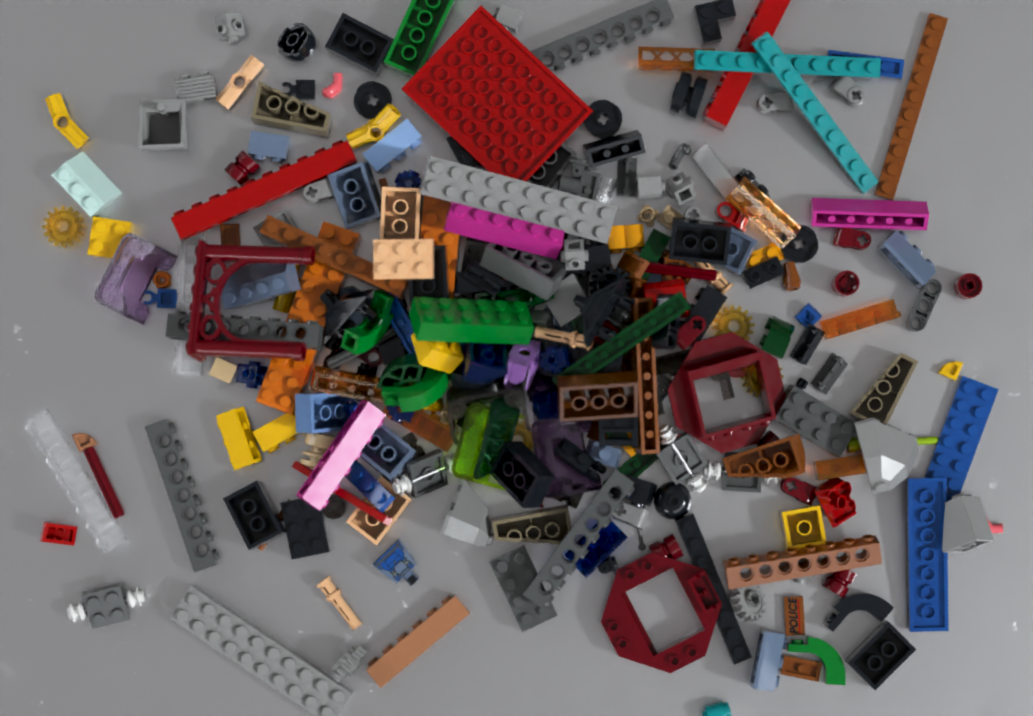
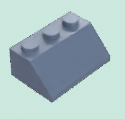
M360 162L327 175L346 229L381 219V198L369 163Z
M895 230L878 248L916 288H920L937 272L934 269L935 265L928 258L925 260L920 255L922 253L916 245L912 246L907 241L909 238L904 232Z
M382 424L372 434V440L367 445L365 444L361 450L360 458L393 483L394 478L399 480L401 475H404L407 471L406 462L412 460L416 451Z
M760 628L749 684L753 689L774 691L775 687H778L780 676H777L778 668H782L784 657H781L782 649H786L787 638H785L784 633Z

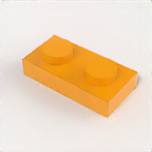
M776 241L752 252L745 266L747 269H750L774 257H778L779 261L785 259Z

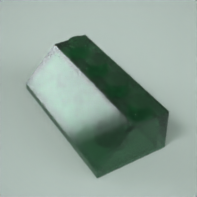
M506 396L496 399L490 404L475 461L473 474L475 480L490 474L489 472L504 442H511L513 440L521 410Z

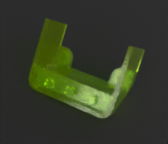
M481 403L469 405L452 464L453 475L460 479L505 490L500 484L489 482V468L484 464L478 463L487 426H501L505 421L506 415L524 420L526 415Z

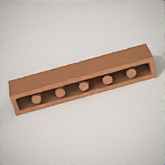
M456 595L453 597L447 596L441 601L443 605L438 610L434 607L426 614L428 616L423 622L419 620L412 626L414 630L409 634L404 632L397 638L398 643L395 646L390 644L382 651L383 656L379 659L374 657L367 663L369 667L366 671L380 688L470 614L469 610Z

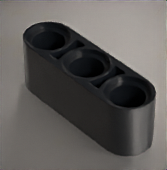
M659 294L656 298L655 308L675 294ZM680 316L651 335V344L654 349H674L676 347Z

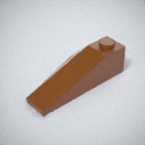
M799 433L722 458L728 477L787 479L805 473V450Z

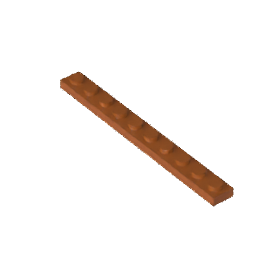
M932 13L928 14L880 173L879 182L874 193L875 196L888 200L894 199L948 18Z

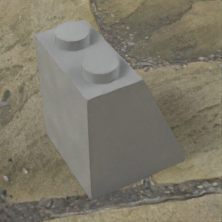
M957 494L951 497L952 500L945 502L943 553H964L994 541L980 497L972 496V494L965 496Z

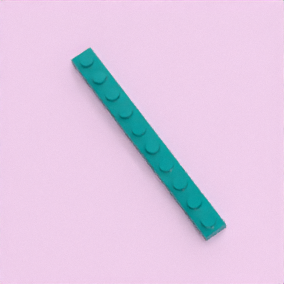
M764 32L751 45L860 192L865 194L879 181L768 32Z
M694 50V70L772 73L758 53ZM785 54L799 75L880 78L881 58Z

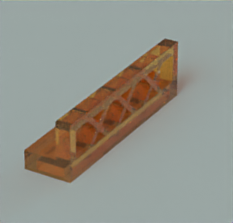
M638 47V70L714 72L694 70L693 53L694 50L715 51V49ZM642 51L651 52L655 58L653 60H642ZM664 52H669L674 59L671 61L662 60L660 56ZM682 53H689L693 59L691 61H681L678 57Z
M745 176L725 198L781 249L789 244L801 229L792 218ZM739 192L744 197V202L736 201L733 196ZM748 206L758 209V215H752L748 210ZM762 219L770 220L773 228L765 227ZM777 232H783L788 238L782 242L777 237Z
M894 299L820 321L822 330L826 332L824 338L827 340L901 317L900 311L897 312Z

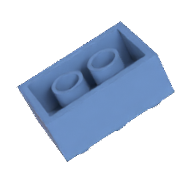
M354 391L295 394L296 433L312 434L340 431L354 411Z

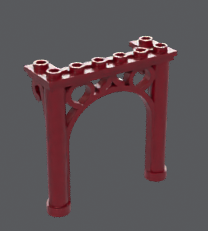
M198 240V246L195 248L196 265L193 267L195 279L194 284L191 286L193 299L189 306L191 319L187 325L189 338L185 344L187 355L198 362L206 360V356L280 358L305 361L307 351L305 342L245 340L233 336L223 323L220 312V299L227 280L242 266L252 263L313 265L315 262L314 246L214 245ZM232 261H236L227 268L225 263H231ZM221 265L223 274L217 280H212L211 270L213 266ZM207 282L216 285V288L212 287L208 294H206ZM205 304L209 306L210 312L214 313V316L211 314L204 316ZM210 320H215L218 325L216 331L212 335H206V323ZM222 332H223V334H224L225 336H227L229 339H231L232 341H224V340H216V339L219 338V336H220V335L222 334Z

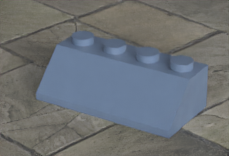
M253 263L237 269L229 277L222 290L221 297L224 309H236L301 290L295 264Z

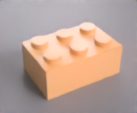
M382 187L380 240L420 239L422 194L418 193L419 188Z
M434 239L373 240L374 279H433Z
M383 476L378 481L395 497L393 502L383 512L392 518L393 521L390 526L380 522L359 508H356L346 521V523L376 546L412 501V498L405 492L403 496L396 494L393 491L392 483ZM366 497L363 499V501L376 508Z

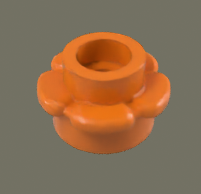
M161 270L153 276V283L156 284L157 288L164 289L171 285V275L168 272Z

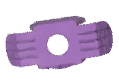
M530 339L529 345L514 344L506 362L504 385H507L508 381L513 384L521 383L525 379L529 367L525 391L528 390L539 363L540 341ZM526 350L530 352V355H521L519 351Z

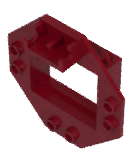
M733 332L695 341L667 388L675 426L720 453L759 443L771 420L777 419L776 412L786 396L778 360ZM754 364L765 413L705 430L694 380Z
M651 552L617 569L601 623L619 657L672 673L706 655L722 602L705 569ZM673 568L704 628L656 651L626 591Z

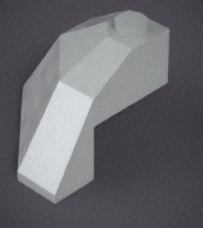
M875 418L854 422L872 494L892 490L908 477L919 453L916 435L901 432V429L890 424H882Z
M461 477L440 533L485 548L486 544L490 545L494 535L490 533L492 528L488 508L466 479Z

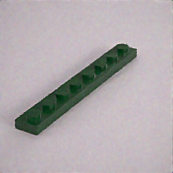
M678 292L616 334L615 337H612L611 343L606 341L553 377L552 381L557 387V376L596 373L692 307L682 292Z

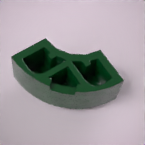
M775 316L773 318L769 317L764 327L767 331L759 341L760 349L778 359H783L795 326Z
M416 354L400 356L385 367L377 388L382 389L383 386L400 387L408 382L419 383L424 366L419 365Z

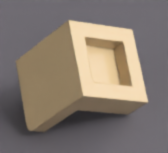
M216 357L209 375L231 383L239 366Z

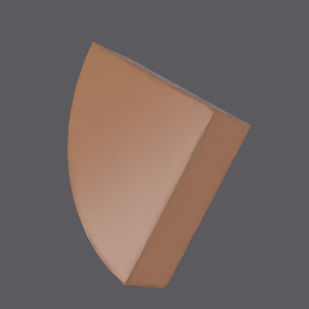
M72 434L79 452L98 444L88 434Z

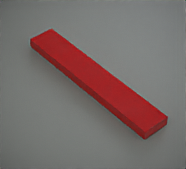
M295 461L292 465L294 469L307 477L313 471V469L298 461ZM340 486L334 492L386 525L390 526L393 521L391 517Z

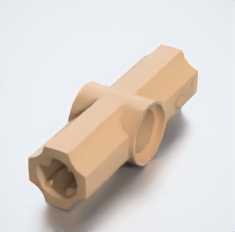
M251 55L238 72L232 75L229 83L215 100L229 110L240 95L248 89L249 84L265 65ZM238 78L245 80L244 85L241 87L235 85Z

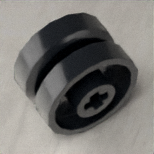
M682 71L672 94L669 112L679 114L682 111L683 105L687 104L685 116L695 119L708 79L698 76L693 87H691L692 74Z

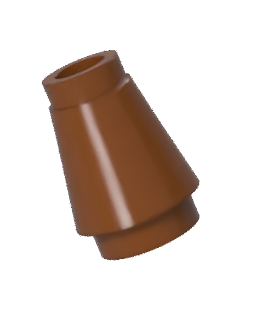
M784 263L783 287H785V291L800 289V284L802 283L795 263Z

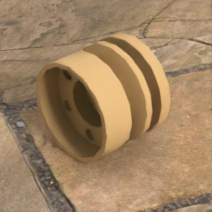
M307 433L305 444L311 446L312 451H303L302 454L310 456V459L301 458L300 463L314 469L336 437L321 433Z

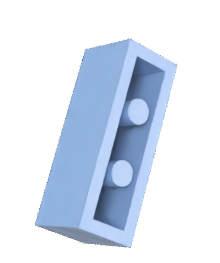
M406 119L362 155L377 174L380 172L384 174L391 168L390 164L395 160L399 162L406 156L405 152L410 148L413 150L421 144L422 136L411 122Z

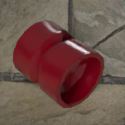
M242 150L235 157L236 162H231L224 170L241 186H244V182L249 180V175H254L260 169V166Z
M842 271L832 279V290L841 297L852 295L859 288V278L852 271Z
M973 273L961 275L954 281L953 291L960 299L974 298L982 290V281L980 277Z
M673 534L663 538V542L657 541L649 545L651 552L675 560L684 556Z
M850 570L831 572L832 575L826 577L822 586L844 598L849 590L847 585L853 583L857 574Z

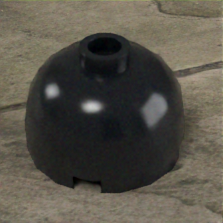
M294 23V27L290 29L287 27L281 33L277 46L280 50L279 53L291 62H302L313 54L316 48V38L311 29L306 25Z
M667 482L657 489L654 494L653 503L655 510L662 517L676 520L688 513L692 497L685 485L681 483L675 485L673 482Z

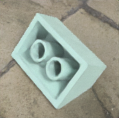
M83 151L66 161L51 175L91 218L101 214L122 194Z

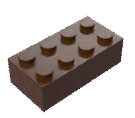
M635 371L557 376V411L560 422L638 417V380Z

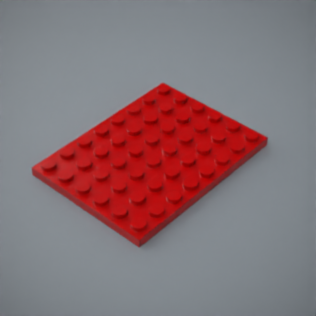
M482 6L462 24L401 88L407 96L487 171L523 181H528L593 112L585 102Z

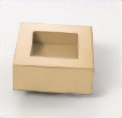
M668 205L656 221L671 231L673 217L682 218L683 215Z

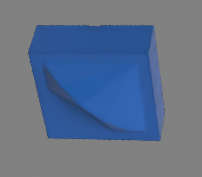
M810 303L795 316L805 328H807L809 323L814 325L822 317Z

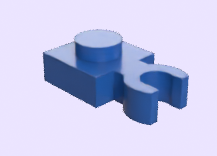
M158 288L157 294L150 290L144 291V294L151 295V300L144 301V304L152 305L157 302V308L177 309V289Z

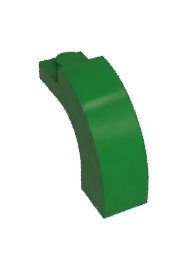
M380 289L375 290L371 307L379 314L371 322L365 318L358 326L345 329L341 347L354 355L364 353L374 347L384 336L392 321L394 314L390 310L394 297Z
M427 367L425 375L419 383L409 387L383 386L381 394L385 406H400L401 412L417 411L436 402L446 391L450 379L448 373Z
M806 636V643H803V640L792 639L791 643H787L786 650L788 652L813 653L821 659L824 666L825 684L845 685L846 675L843 661L830 644L813 636Z

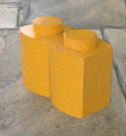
M643 224L612 226L607 243L610 254L622 253L624 249H629L630 252H641V248L645 246Z

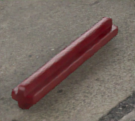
M652 262L649 263L645 270L647 273L715 281L717 277L716 270Z
M89 447L85 449V457L113 517L116 519L123 516L124 511L95 448Z

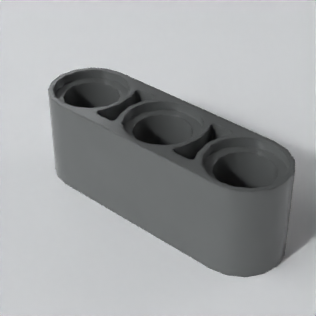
M930 279L921 287L906 320V327L911 332L921 331L926 326L942 290V285L938 280ZM929 283L936 286L935 293L928 291L927 286ZM922 300L928 303L926 311L921 310L919 306ZM913 318L919 319V328L912 326Z

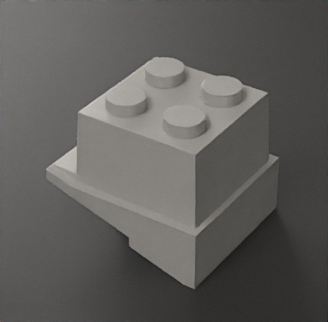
M186 99L139 100L138 149L140 151L187 150Z

